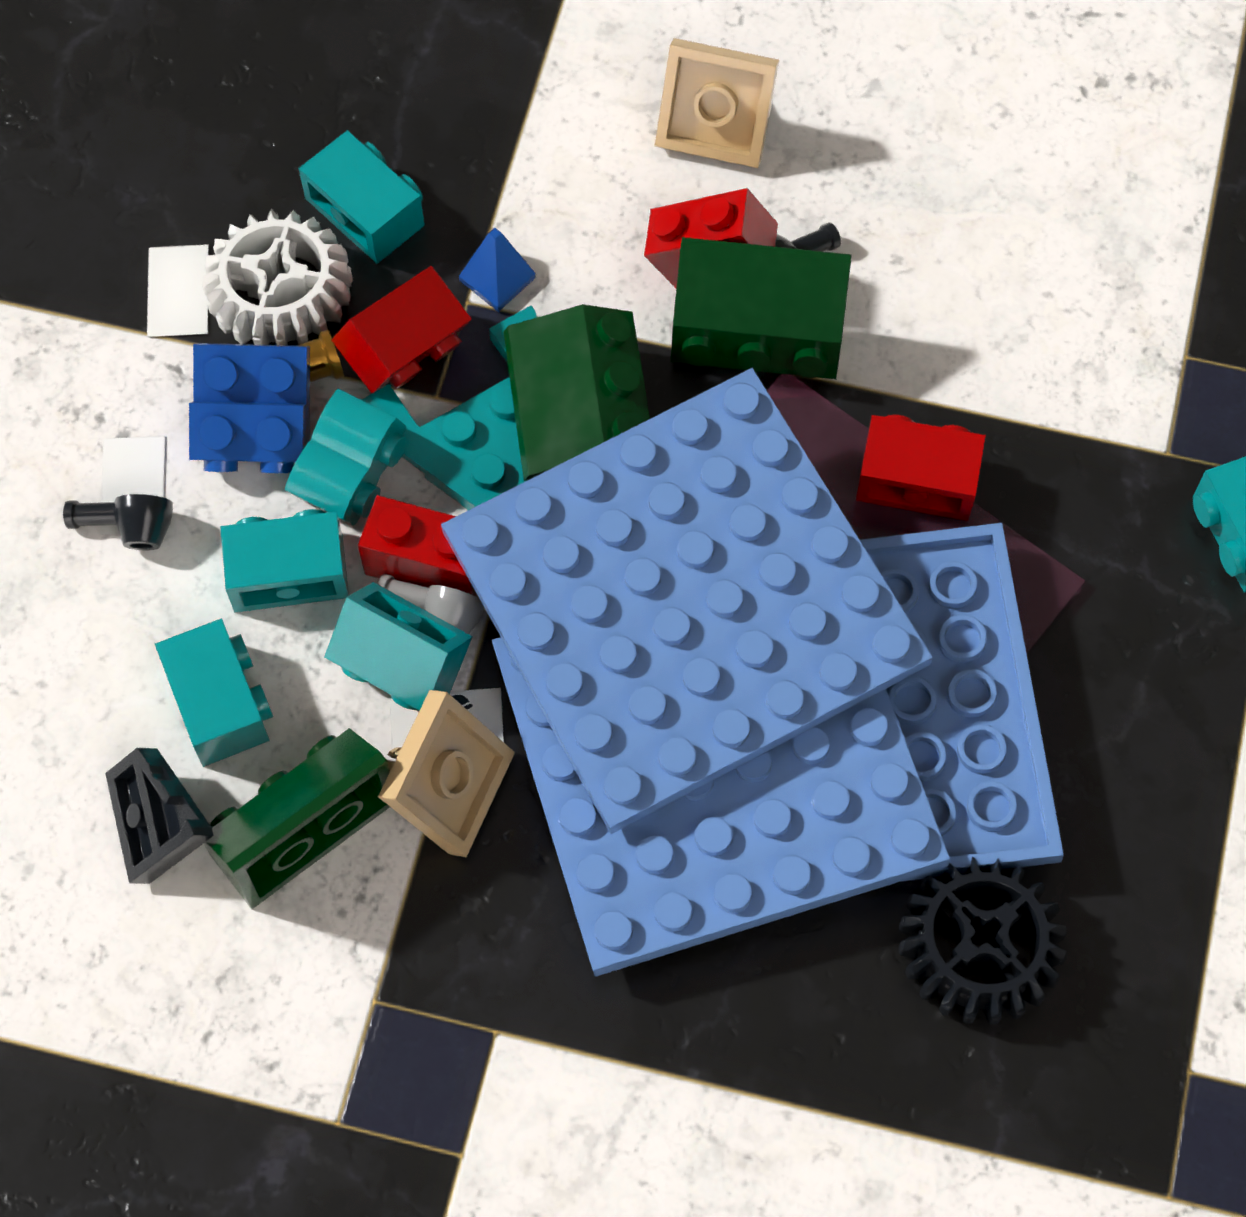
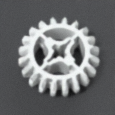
M272 209L267 217L268 220L258 222L255 217L249 214L247 220L248 227L241 229L230 224L228 231L230 240L215 239V245L213 246L215 255L205 256L206 262L204 267L207 274L203 275L202 286L207 296L206 304L210 314L216 317L218 325L224 333L233 331L235 340L240 344H245L253 339L254 345H268L270 342H276V345L283 344L288 346L287 342L297 340L299 344L309 342L307 335L312 332L319 335L321 331L327 330L326 322L340 323L342 316L341 307L349 305L351 298L349 287L353 278L351 268L347 265V252L342 247V244H337L336 235L332 233L331 228L321 231L320 223L316 221L315 217L301 224L300 216L294 210L285 220H280ZM298 257L306 260L320 272L309 271L307 265L295 262V258ZM236 289L247 291L249 297L259 299V306L241 298L236 293Z

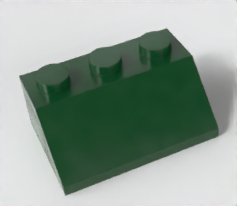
M682 237L672 326L671 362L685 363L693 366L742 369L746 371L753 368L755 372L798 375L805 378L836 379L852 255Z
M582 304L509 325L503 331L524 481H528L650 419L632 311Z
M350 728L338 737L335 735L327 736L317 742L309 750L307 759L290 772L280 771L269 777L259 787L258 795L239 809L238 807H230L218 814L210 822L214 836L206 841L204 845L218 867L248 906L253 909L390 808L389 805L378 797L390 773L388 762L379 750Z

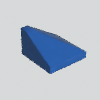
M496 228L488 233L459 275L460 282L497 312L502 310L536 278V273L507 238Z

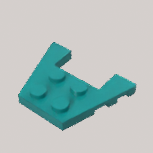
M532 305L489 328L490 340L506 362L507 355L503 331L509 325L537 318L536 311ZM510 377L421 427L416 424L389 384L361 399L398 418L406 425L404 436L407 437V445L402 457L422 471L426 480L467 510L526 482L523 478Z

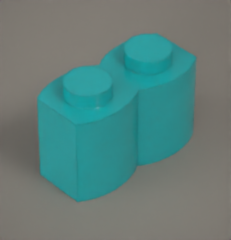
M338 388L323 409L313 431L312 438L295 462L284 490L325 512L336 511L339 519L354 526L360 517L366 518L369 516L376 496H380L381 489L377 484L381 474L387 466L394 467L402 457L407 445V437L404 436L406 425L398 418Z

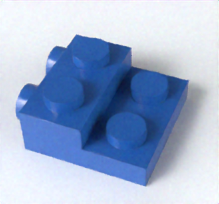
M193 344V402L189 403V460H203L204 471L235 472L238 471V461L260 462V472L291 473L294 463L310 441V346Z

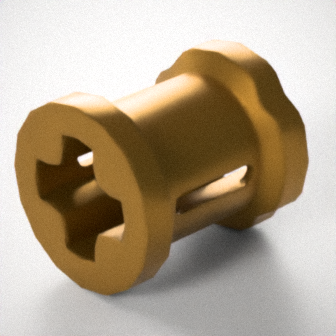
M328 329L321 331L318 339L297 345L310 346V382L331 375L336 380L344 377L341 363Z

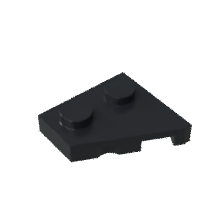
M137 747L105 773L129 884H150L214 836L211 825L157 748Z

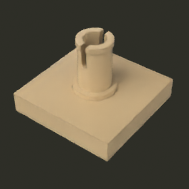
M674 38L669 48L655 146L758 168L762 160L779 60Z
M429 690L403 746L393 748L387 754L396 760L395 762L387 760L390 773L378 797L448 854L467 857L515 752L448 692Z

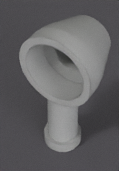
M387 574L381 575L377 582L383 588L467 634H470L478 624L484 610V606L478 597L454 588L440 585H431L430 588L395 580L394 576Z

